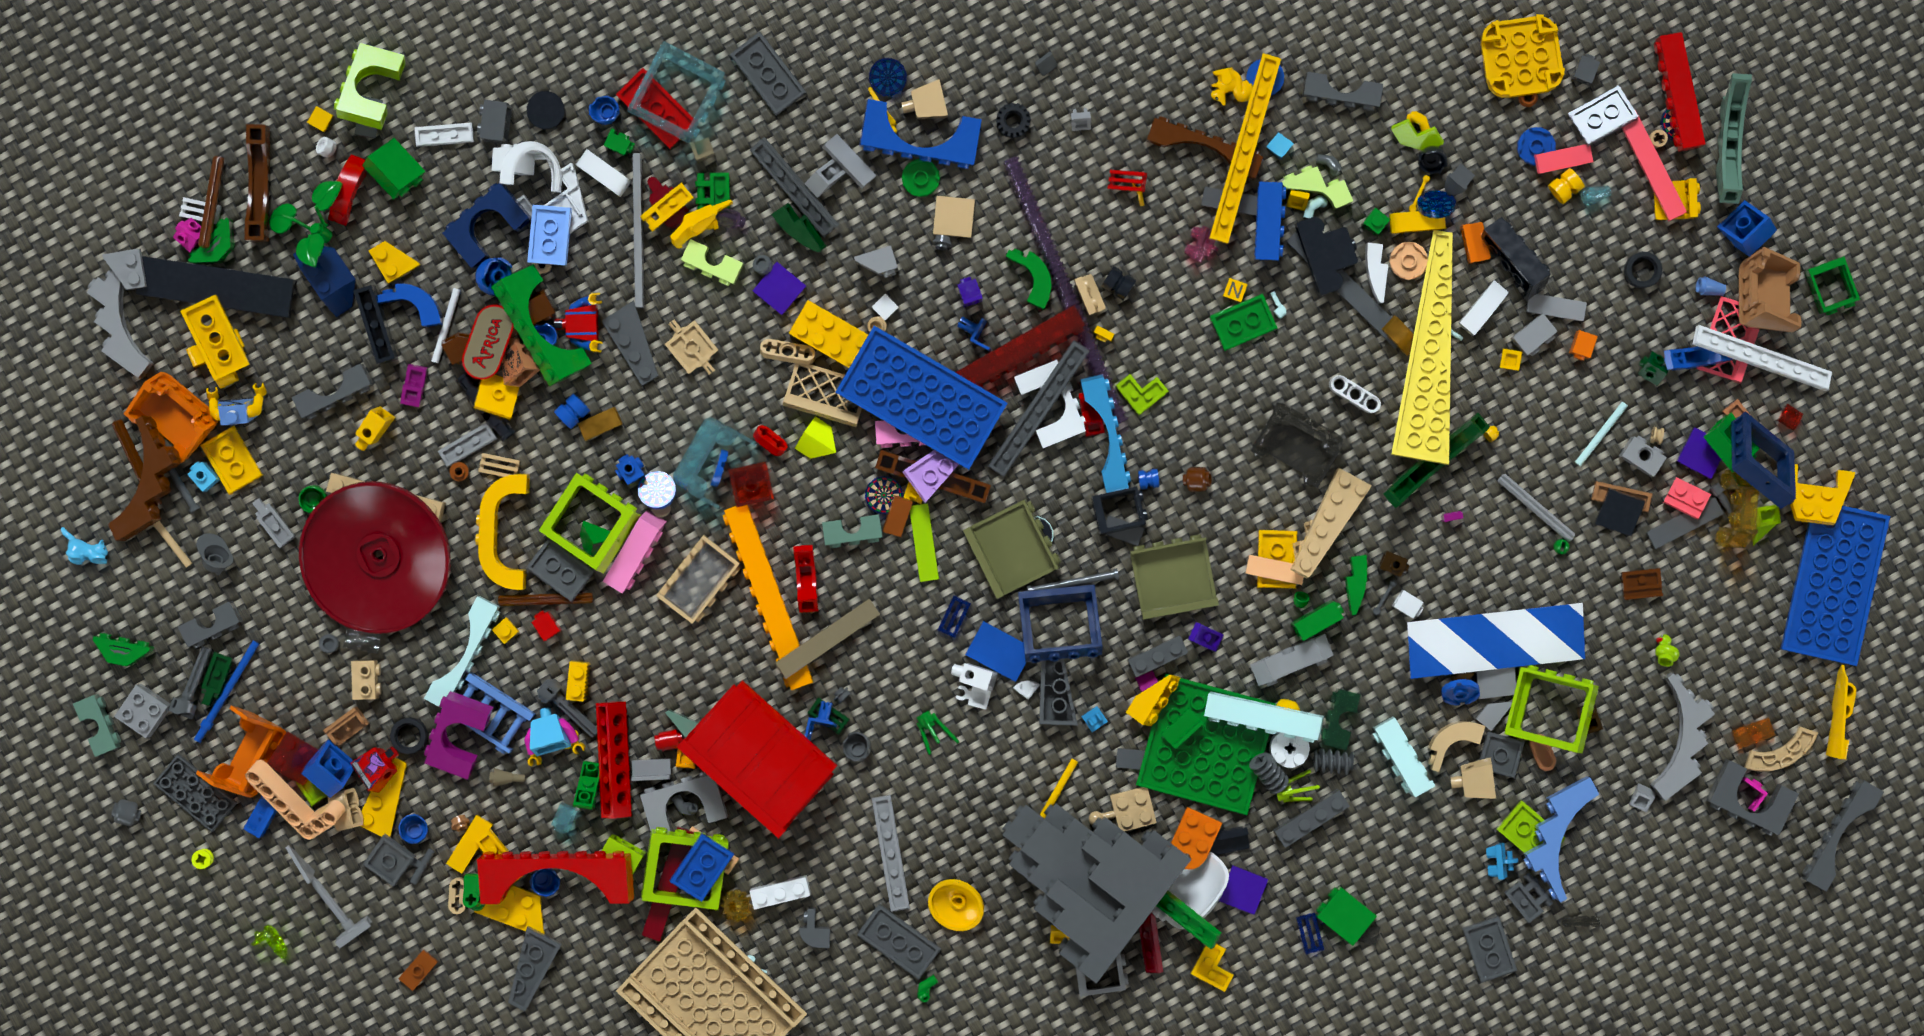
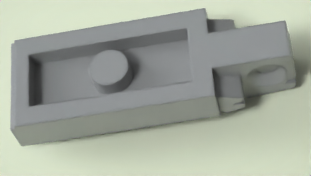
M261 498L252 503L258 510L255 513L257 520L279 548H282L296 537L270 503L265 505Z

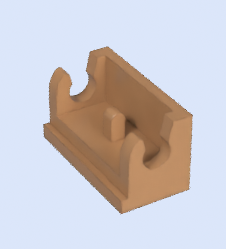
M354 707L323 731L334 745L340 746L370 723L360 709Z

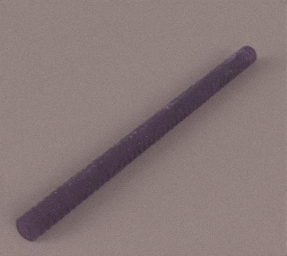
M1019 156L1009 158L1003 164L1007 167L1005 168L1006 171H1009L1010 181L1014 183L1012 186L1016 188L1015 193H1018L1017 198L1021 200L1022 210L1025 209L1024 214L1027 215V221H1030L1031 231L1035 233L1033 236L1037 238L1038 248H1041L1042 251L1040 252L1044 255L1043 259H1046L1045 264L1048 265L1047 269L1051 271L1052 281L1056 283L1054 286L1058 288L1056 291L1060 293L1059 298H1062L1061 302L1065 305L1064 309H1067L1068 319L1072 321L1070 324L1074 326L1075 336L1079 338L1077 341L1090 350L1085 359H1088L1089 369L1093 371L1091 374L1094 376L1103 374L1104 379H1108L1111 390H1108L1107 393L1109 398H1113L1115 407L1111 409L1112 415L1117 416L1118 424L1125 422L1129 418L1125 416L1124 406L1120 404L1122 401L1118 399L1117 389L1113 387L1115 384L1111 382L1112 378L1109 377L1108 368L1104 366L1105 361H1102L1103 356L1099 354L1101 351L1097 349L1099 346L1095 344L1096 339H1093L1094 334L1090 332L1089 323H1086L1087 318L1083 316L1085 313L1081 311L1082 306L1078 304L1080 301L1076 299L1078 296L1074 294L1075 289H1072L1073 284H1070V278L1067 277L1068 273H1065L1066 268L1062 266L1064 263L1060 261L1059 251L1055 249L1057 246L1053 244L1052 234H1049L1050 230L1046 227L1047 223H1044L1045 218L1041 216L1043 213L1039 211L1040 206H1037L1036 196L1032 194L1031 184H1028L1029 180L1025 177L1026 173H1023L1024 168L1020 166L1022 165L1018 161L1020 158Z

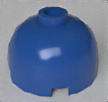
M489 258L481 262L475 274L478 287L484 293L496 296L491 286L500 279L511 275L512 265L503 258Z

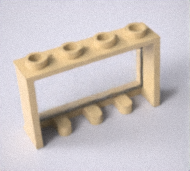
M703 535L656 596L691 624L694 621L699 622L705 615L702 612L706 606L710 608L716 601L715 594L718 591L722 593L729 584L726 580L730 575L734 578L741 569L738 567L740 562L707 536Z

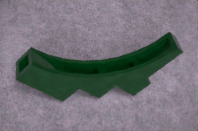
M1478 412L1449 433V461L1490 428ZM1418 460L1393 481L1394 483L1383 493L1394 508H1397L1445 464Z

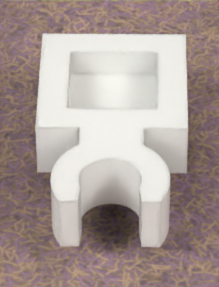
M963 685L958 687L963 689L965 694L963 696L956 695V699H969L968 705L987 709L991 691L974 686L971 691Z

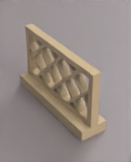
M795 363L783 400V406L852 427H857L862 410L858 406L857 413L848 411L845 405L851 401L843 402L840 395L835 393L837 389L832 381L838 378L843 379L844 374L811 364L801 365ZM799 366L807 368L810 375L800 379L797 374ZM824 373L828 380L819 385L814 376ZM812 377L816 387L806 391L802 382ZM800 383L804 393L799 396L790 394L792 387ZM830 383L835 392L825 397L821 387ZM818 389L823 398L818 401L811 400L809 393ZM837 395L841 402L836 407L830 406L827 401L828 398Z

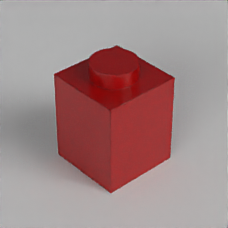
M542 610L533 616L535 620L531 623L543 641H547L562 631L550 611L545 613Z

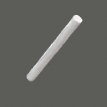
M453 288L431 360L432 362L439 363L443 351L441 341L447 338L461 292L459 289Z

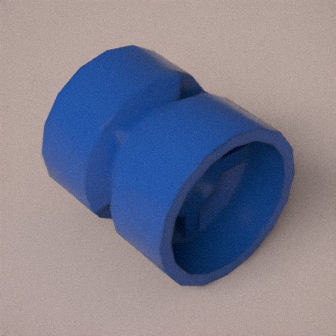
M572 393L566 399V404H561L554 413L566 426L572 429L579 422L578 418H584L590 412V409L578 396Z

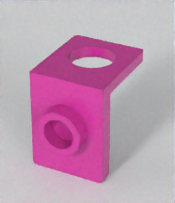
M1743 777L1742 781L1759 793L1748 808L1755 812L1768 793L1761 788L1763 785L1757 780L1753 779L1751 781Z

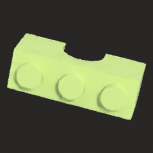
M690 239L681 258V261L685 262L683 266L694 270L696 267L702 270V275L709 278L716 276L720 278L718 282L729 286L730 283L735 285L744 264L725 255L719 265L712 266L706 261L709 248Z

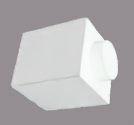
M1401 590L1392 607L1414 619L1415 616L1418 617L1421 614L1424 602L1405 590Z

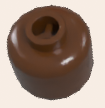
M1190 467L1187 469L1186 474H1183V485L1187 486L1190 492H1204L1212 484L1211 472L1205 467Z

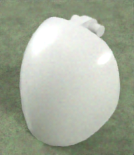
M1209 852L1201 866L1195 869H1184L1168 891L1201 917L1205 918L1214 909L1229 880L1228 869L1214 853ZM1157 906L1152 910L1154 916L1162 922L1167 920L1172 926L1184 929Z

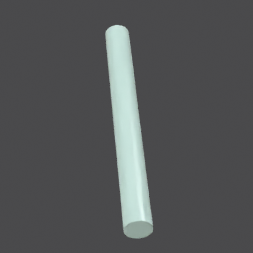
M1624 402L1620 403L1575 461L1580 467L1583 465L1626 410L1627 404Z

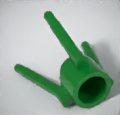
M927 711L916 718L918 721L916 724L920 729L928 755H931V750L924 729H929L936 743H940L932 728L935 725L934 721L957 744L959 743V740L937 718L935 713L931 714L930 711Z

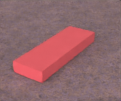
M1587 144L1534 155L1537 174L1593 162L1591 146L1588 147Z

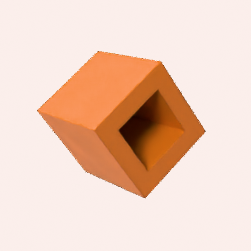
M1581 330L1576 331L1569 353L1574 354L1573 358L1584 361L1585 358H1591L1598 336Z

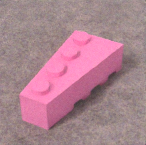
M649 510L639 517L603 582L622 594L626 589L630 590L635 583L633 579L635 574H639L643 569V561L651 555L654 549L652 546L655 542L659 541L663 534L661 531L667 521L655 516Z

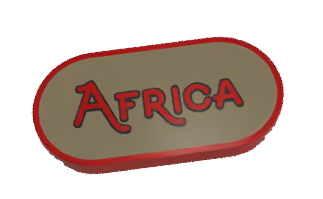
M486 306L476 316L462 356L464 370L475 379H488L494 376L501 366L514 329V325L504 311L503 306Z

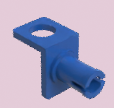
M962 317L960 321L967 325L959 322L957 328L972 334L970 339L972 343L992 353L993 350L990 347L977 341L987 321L981 318L980 322L976 324Z
M821 701L818 718L809 717L805 736L810 741L814 724L833 728L837 727L834 722L829 720L833 706L832 703Z

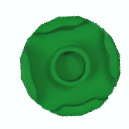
M916 159L908 163L903 170V186L913 196H929L939 186V170L932 162Z

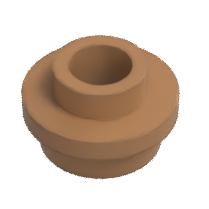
M459 815L451 820V828L458 832L463 831L468 827L467 825L470 821L465 815Z

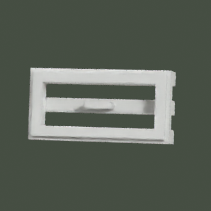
M183 197V205H181L179 216L202 221L203 217L186 214V210L204 213L203 209L189 207L187 204L192 203L205 206V202ZM221 205L216 206L214 224H217L219 221Z

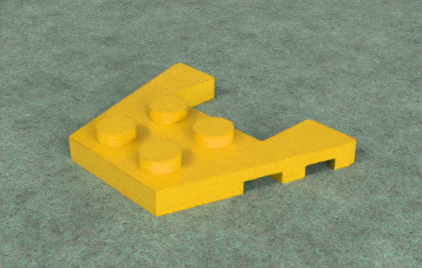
M1795 464L1796 499L1790 504L1795 521L1833 526L1852 484L1855 472L1838 470L1836 472L1835 488L1798 483V464Z

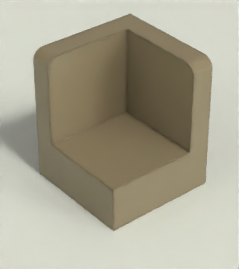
M709 137L697 142H690L697 162L716 156Z

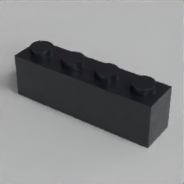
M369 285L353 290L376 364L382 365L398 360L399 358L382 305L378 302L376 286Z

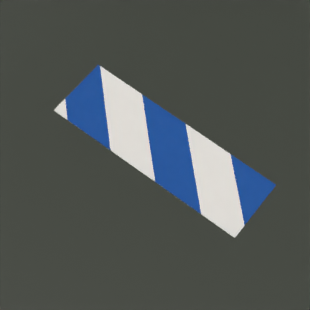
M1583 603L1407 622L1411 679L1585 659Z

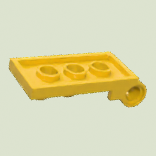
M213 295L181 310L180 312L219 388L222 389L239 381L236 371L250 364L217 295ZM204 315H209L212 318V323L209 326L202 323ZM213 332L219 333L221 337L218 343H213L210 339ZM221 350H226L229 353V358L226 361L221 360L219 357Z

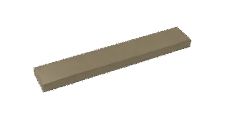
M868 599L775 662V665L783 677L787 679L879 616L880 613L872 601Z

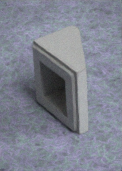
M1638 783L1629 805L1647 812L1655 799V790Z

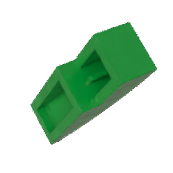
M1367 555L1349 557L1352 576L1344 578L1350 615L1357 614L1365 593L1368 568Z

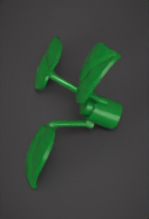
M340 181L323 182L315 188L312 194V202L316 204L314 209L321 223H314L310 227L295 219L297 209L291 204L280 205L273 211L270 217V228L277 234L287 232L292 222L301 225L311 232L308 238H303L299 241L296 248L297 257L308 266L316 267L324 243L329 242L332 238V231L327 228L328 224L324 221L319 210L326 211L332 206L343 184Z

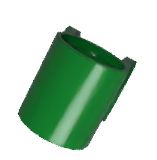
M465 874L463 904L474 911H480L484 908L485 904L479 902L478 874Z

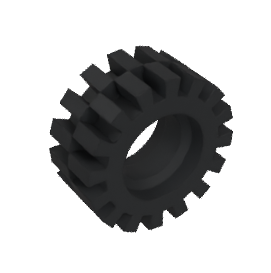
M1019 103L1006 104L997 113L996 125L999 132L1005 137H1010L1011 139L1020 138V136L1025 135L1030 127V113L1025 106ZM1015 113L1020 116L1021 123L1018 127L1011 128L1006 124V118L1009 114Z

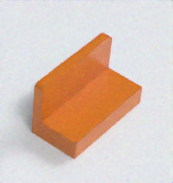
M1483 222L1460 226L1468 264L1490 259L1489 247L1481 238L1484 230Z

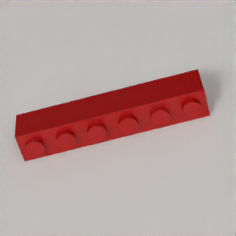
M1679 32L1659 36L1654 42V51L1659 57L1658 70L1662 72L1663 76L1662 89L1666 91V107L1671 113L1669 122L1671 128H1674V145L1678 147V152L1701 148L1706 143L1683 34Z

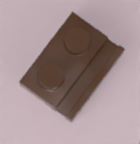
M1660 568L1621 572L1623 600L1663 596Z

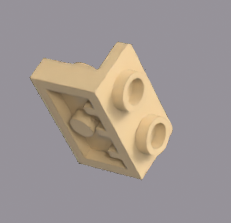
M1092 274L1074 279L1088 316L1106 309Z

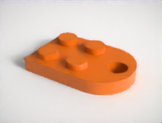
M1186 807L1171 840V844L1183 853L1190 855L1191 861L1185 869H1195L1205 862L1222 822L1189 807Z

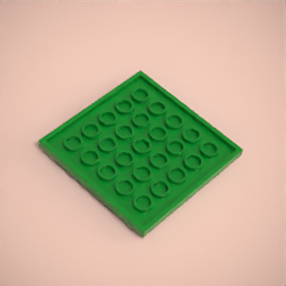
M1180 678L1178 687L1171 693L1168 703L1160 711L1156 723L1151 726L1136 785L1247 815L1258 778L1249 767V763L1255 756L1265 752L1269 733H1266L1265 729L1262 728L1257 730L1247 729L1244 724H1239L1238 726L1229 725L1227 721L1221 719L1220 722L1208 720L1209 717L1204 716L1208 694L1215 692L1271 705L1277 704ZM1190 708L1204 724L1177 749H1174L1161 734Z

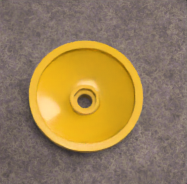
M956 879L941 881L933 887L929 894L928 906L932 916L939 924L950 930H970L977 926L983 917L984 902L981 895L974 887L964 881Z

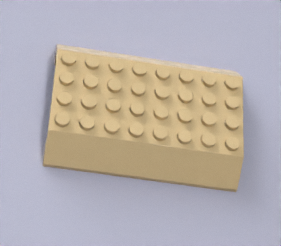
M697 907L682 920L616 990L662 1036H785L807 1015L787 993Z

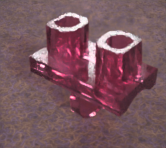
M1206 226L1202 228L1193 227L1191 237L1198 239L1196 246L1187 244L1184 253L1194 261L1202 264L1204 255L1210 257L1212 251L1217 252L1219 248L1214 246L1216 240L1209 239L1211 230Z

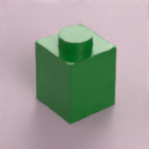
M1375 207L1361 225L1377 236L1390 219Z

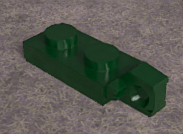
M214 652L201 687V693L205 694L201 704L211 706L214 698H219L234 658Z

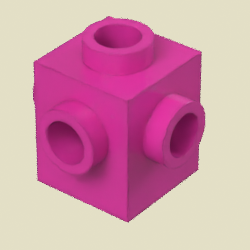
M193 218L185 222H179L175 227L176 232L173 238L187 251L191 252L194 248L199 247L201 226Z

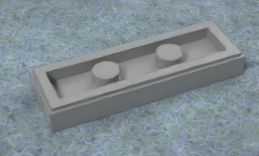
M838 134L823 145L822 148L861 189L876 177V174Z
M1536 294L1528 300L1526 312L1534 314L1544 313L1546 316L1583 322L1587 302Z
M486 422L440 449L438 453L446 467L449 468L454 463L461 461L498 438Z

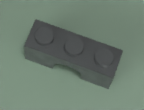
M229 601L212 610L215 615V623L211 628L203 626L199 618H194L178 626L187 647L194 646L195 649L205 644V640L209 638L215 640L223 636L221 632L227 629L231 632L239 628V623L243 622L234 601Z
M1177 635L1127 660L1135 677H1138L1187 654L1188 651L1181 636Z

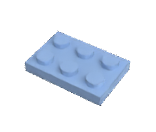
M533 205L528 263L567 266L572 208Z

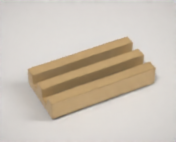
M482 453L478 472L502 477L512 475L484 469V465L511 470L514 471V474H518L519 460ZM490 458L515 463V467L486 462L485 460Z

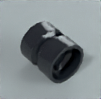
M1113 266L1101 287L1109 292L1115 291L1114 295L1124 301L1135 284L1136 279L1129 275L1123 276V271Z

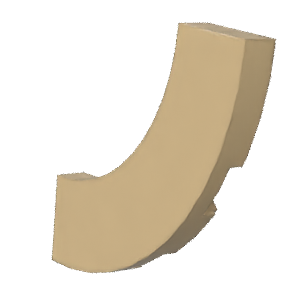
M1798 726L1794 736L1784 746L1768 752L1750 750L1744 767L1752 771L1768 772L1790 766L1808 752L1816 740L1818 732Z

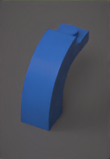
M395 284L396 292L393 289L383 290L382 294L377 295L378 302L381 304L400 300L412 302L419 311L423 327L443 324L439 305L428 292L410 284Z
M1701 347L1664 351V361L1667 370L1672 371L1703 367L1733 360L1730 357Z

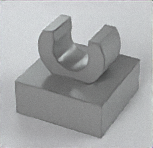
M1084 108V112L1080 113L1073 109V113H1071L1072 131L1091 130V115L1086 108Z

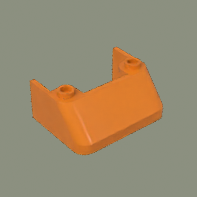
M231 705L229 709L241 717L240 727L247 731L230 765L226 763L219 764L214 769L212 775L198 770L196 774L213 787L251 798L257 795L258 791L246 780L245 774L257 760L265 761L272 767L286 740L287 733L280 726L250 711Z

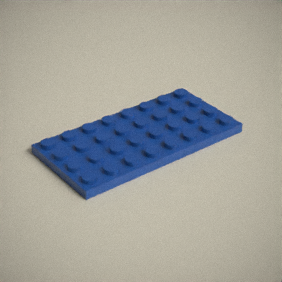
M873 326L835 392L968 470L1007 405V402L876 326Z
M1842 506L1836 523L1833 526L1808 523L1780 649L1857 666L1891 516Z

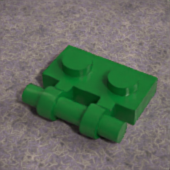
M697 173V181H695V187H697V198H695L697 210L705 207L706 204L713 206L730 200V173H710V181H705L704 173ZM705 187H710V198H705ZM730 206L719 212H730Z

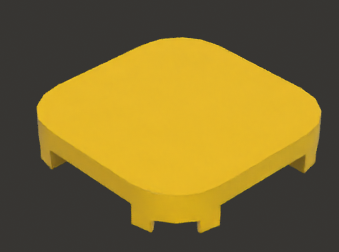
M1536 14L1534 17L1506 21L1496 20L1485 28L1481 36L1480 46L1486 83L1494 95L1500 98H1512L1546 93L1554 90L1561 83L1565 68H1563L1557 25L1549 18L1544 17V15Z

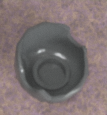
M860 732L849 733L843 741V752L847 759L851 761H863L871 752V742L866 735Z

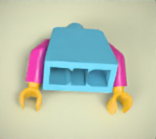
M542 708L540 710L541 718L531 721V727L524 739L527 753L530 755L528 759V765L530 766L534 765L533 758L537 761V765H540L542 763L540 755L571 747V743L574 745L572 750L575 754H579L576 746H581L583 751L586 749L583 743L578 742L579 738L574 728L564 718H560L557 714H552L551 708Z

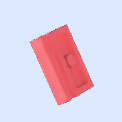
M1676 477L1663 503L1698 520L1711 494Z

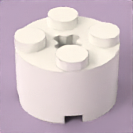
M1276 732L1270 740V754L1281 766L1287 768L1297 767L1303 764L1309 755V742L1303 741V737L1295 736V738H1288L1284 736V733ZM1289 743H1291L1294 749L1290 750V752L1288 753V751L1285 749V746H1288Z

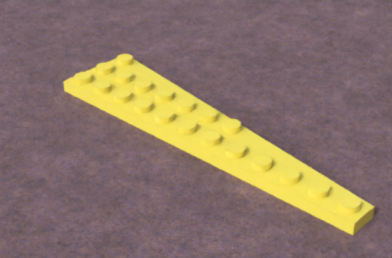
M1433 230L1391 455L1449 465L1453 233Z

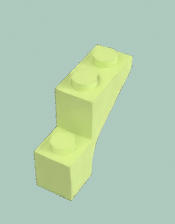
M1312 165L1301 169L1302 173L1296 176L1294 173L1283 177L1284 181L1281 182L1283 187H1286V190L1294 189L1323 195L1330 202L1333 210L1353 202L1345 180L1340 182L1338 179L1333 180L1326 187L1318 167L1312 168Z

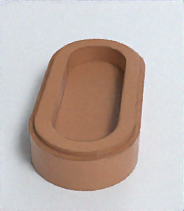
M1529 741V747L1537 766L1544 771L1552 770L1556 765V757L1551 746Z

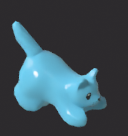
M64 527L61 528L62 534L69 539L66 555L71 563L80 565L85 560H89L95 564H107L105 556L108 555V551L103 540H100L96 545H90L80 539H76Z

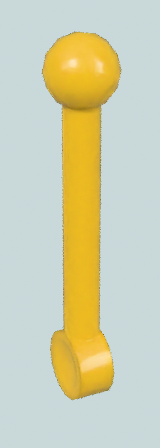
M1428 175L1423 176V183L1413 204L1409 206L1410 212L1417 209L1416 205L1424 187L1430 181Z

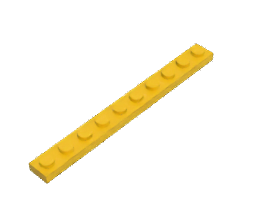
M1264 53L1261 56L1209 239L1226 244L1229 242L1281 58Z

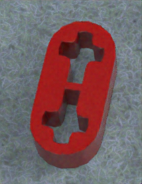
M760 425L753 433L754 440L774 456H782L788 447L786 441L767 426Z

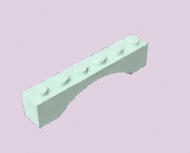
M477 596L468 613L470 637L465 654L451 672L432 682L424 697L425 700L439 706L443 696L446 697L450 691L456 692L457 689L460 690L465 682L463 679L465 673L471 671L474 665L472 662L474 656H478L483 648L480 645L482 640L488 638L492 630L489 628L492 621L496 622L501 613L498 611L500 606L481 596Z

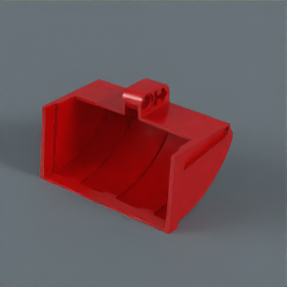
M743 680L737 686L733 684L677 746L683 754L778 839L798 814L834 775L832 771L837 767L835 762Z

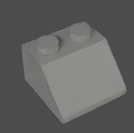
M891 246L854 257L858 265L879 276L884 275L885 278L896 275L895 271H898Z

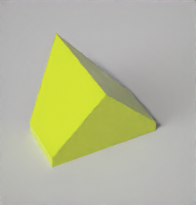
M815 416L804 431L795 449L810 459L836 453L832 427Z

